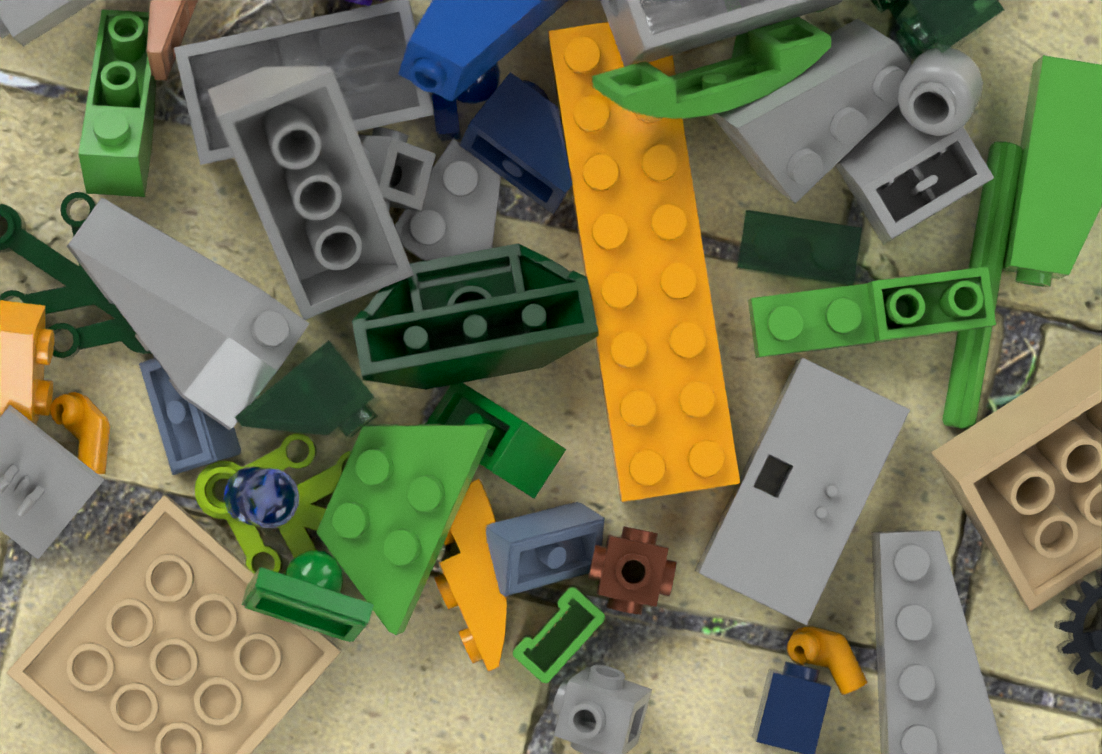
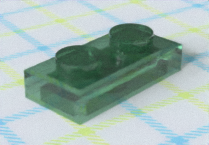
M746 210L736 269L840 286L854 285L862 228Z

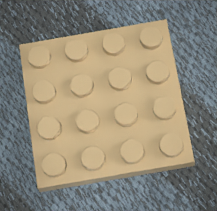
M163 495L6 673L96 754H252L342 650L322 633L244 608L241 604L245 590L255 573L168 495Z

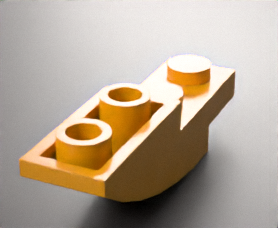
M477 479L470 483L444 542L445 546L456 542L460 553L440 561L439 564L443 574L434 577L447 608L452 609L459 606L468 625L467 628L460 630L459 634L472 663L483 660L489 672L500 666L506 635L508 596L502 595L499 591L486 539V526L496 522L495 515L482 480Z

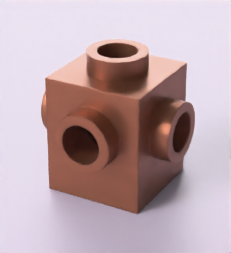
M623 526L621 537L608 535L606 547L595 545L588 580L598 581L597 594L609 597L607 608L641 615L644 604L657 607L659 594L670 596L677 561L667 560L669 548L656 545L658 533ZM638 560L643 564L645 574L639 582L629 583L624 580L622 567L626 562Z

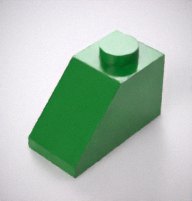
M464 383L449 386L425 423L442 425L489 424L495 427L479 464L535 499L566 451L564 447Z

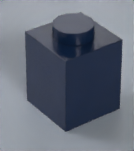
M786 661L783 672L768 669L752 734L756 742L802 754H815L831 691L830 685L826 682L818 681L820 670Z

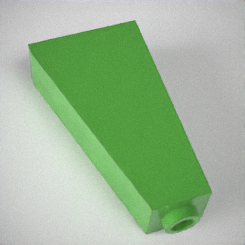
M1043 55L1033 63L1020 144L1023 153L1002 270L1017 272L1015 280L1017 283L1051 287L1052 278L1060 279L1070 274L1102 207V65Z

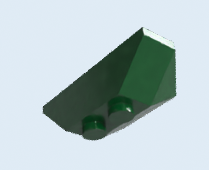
M519 243L410 263L413 276L381 288L365 310H361L352 320L362 380L424 390L543 368L599 336L587 277L574 270L571 272L557 262Z

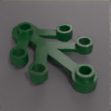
M74 192L66 196L60 208L63 220L72 227L73 237L86 219L82 221H74L70 215L72 204L78 200L87 201L90 206L89 214L97 204L91 196L83 192ZM0 204V216L4 217L8 223L7 232L0 237V252L14 251L65 285L64 287L30 294L9 290L0 295V300L9 301L12 298H20L23 303L46 306L45 315L95 305L115 318L80 328L67 323H56L50 326L48 329L54 330V335L61 330H68L73 336V344L69 350L59 352L54 346V357L68 359L74 357L80 350L122 342L128 349L134 352L152 354L150 350L146 351L135 337L137 333L115 304L108 302L80 263L78 266L28 233L23 216L14 208Z

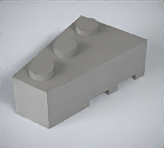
M856 19L830 33L831 48L805 72L785 86L744 106L712 115L759 177L795 204L899 105V86L911 67V63L896 42L860 19Z

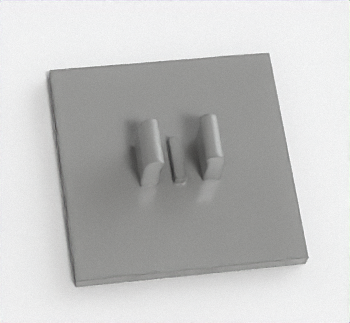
M10 405L0 417V530L36 559H39L104 479Z

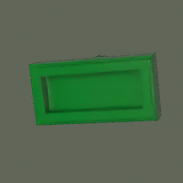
M310 550L299 554L291 560L286 569V575L260 567L247 585L241 605L246 609L351 643L368 625L374 604L341 594L343 571L337 560L324 551Z

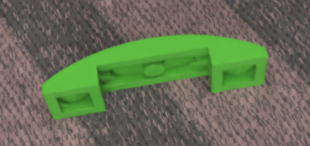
M796 17L748 31L749 53L672 76H667L648 62L643 61L592 76L593 88L620 107L642 115L660 118H693L713 115L754 102L791 82L817 62L831 48V35L804 19Z

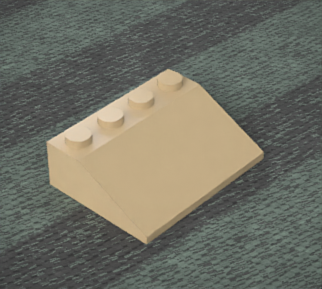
M1101 343L931 452L955 497L1030 612L1074 584L1077 580L1082 579L1102 566Z

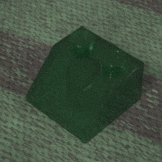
M327 341L234 418L242 427L337 437L343 433L346 438H352L361 431L362 426L369 425L378 417L372 408L381 399L365 380H362L361 374L340 348L331 341Z

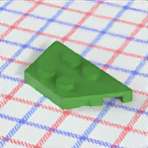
M371 424L362 426L316 533L368 603L374 604L373 611L386 629L394 635L405 631L495 430V427L489 424Z

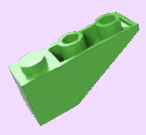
M101 10L78 152L86 194L145 197L152 153L157 81L151 74L147 55L149 12Z

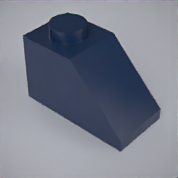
M510 72L470 121L459 146L554 215L573 185L559 110L555 104L549 101L547 94L538 85L527 80L522 81Z

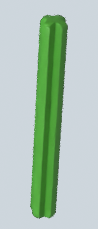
M1004 141L994 142L989 147L986 165L994 178L982 187L968 268L988 266L994 312L997 304L1023 153L1021 146ZM993 326L957 332L942 419L944 425L948 427L967 430L976 424Z

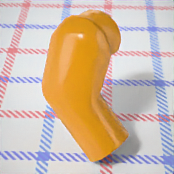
M71 392L57 396L51 403L50 415L52 420L58 425L63 424L79 441L77 458L97 474H106L110 436L108 418L85 395Z
M806 626L795 630L788 640L787 653L790 659L800 665L808 663L828 668L841 695L853 692L868 683L847 639L841 633L815 626Z

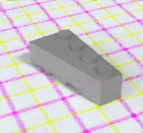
M940 531L872 532L881 754H1005Z

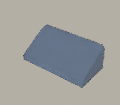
M156 358L139 363L172 475L232 458L241 453L235 428L233 427L231 430H228L182 398L169 382L171 378Z
M573 502L488 524L486 526V539L500 593L504 596H509L589 574L595 545L602 546L605 518L584 504Z

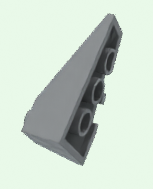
M104 198L99 200L67 245V248L108 302L115 304L137 333L135 337L146 351L150 350L171 378L169 382L178 394L228 430L235 426L277 373L309 325L307 321L260 288Z

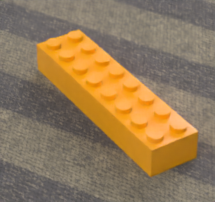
M608 22L548 31V44L560 121L573 184L571 191L584 274L588 279L599 336L595 338L620 502L740 484L683 118H660L638 114L620 107L593 88L592 76L624 67ZM673 55L648 62L667 76L676 74Z

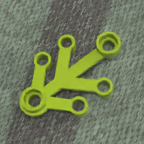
M291 434L283 440L281 447L244 467L231 461H218L208 465L201 471L196 480L195 498L199 507L207 515L215 519L227 520L246 556L245 565L253 573L256 574L257 572L253 565L254 558L260 552H266L274 558L275 566L273 571L280 573L283 565L282 557L275 548L265 546L249 510L274 519L294 558L310 550L317 551L306 528L317 531L326 508L313 505V503L334 492L344 470V463L352 451L341 455L336 465L280 495L256 488L288 467L295 469L306 468L315 460L317 448L314 441L305 434ZM295 440H302L308 445L309 455L303 462L296 463L288 456V447ZM222 479H229L236 488L235 496L228 502L219 500L215 495V486Z

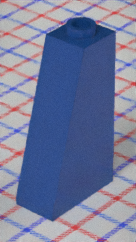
M432 0L408 41L398 75L412 81L414 85L423 91L436 93L453 101L569 0Z

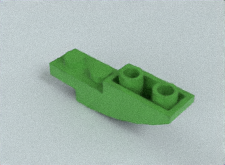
M988 266L748 299L755 358L874 344L996 325Z

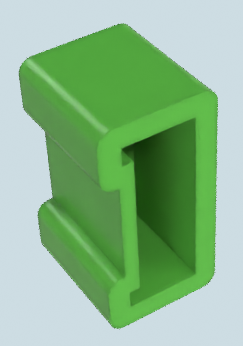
M569 586L557 600L559 609L533 637L525 635L513 649L514 658L542 683L550 682L605 620L603 611L575 586Z

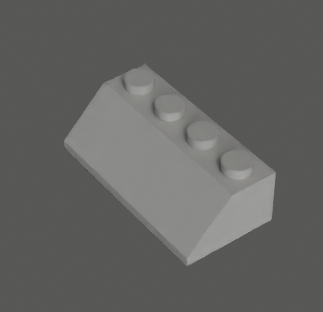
M331 66L262 67L207 90L219 123L304 320L414 275Z

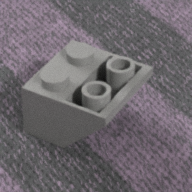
M899 105L835 165L883 245L994 178L964 127H961L952 134L940 136L922 133L909 124L902 115Z

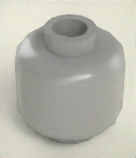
M940 47L927 50L915 59L900 83L898 103L902 115L911 126L922 133L935 136L952 134L966 125L981 99L983 80L980 69L971 57L957 49Z

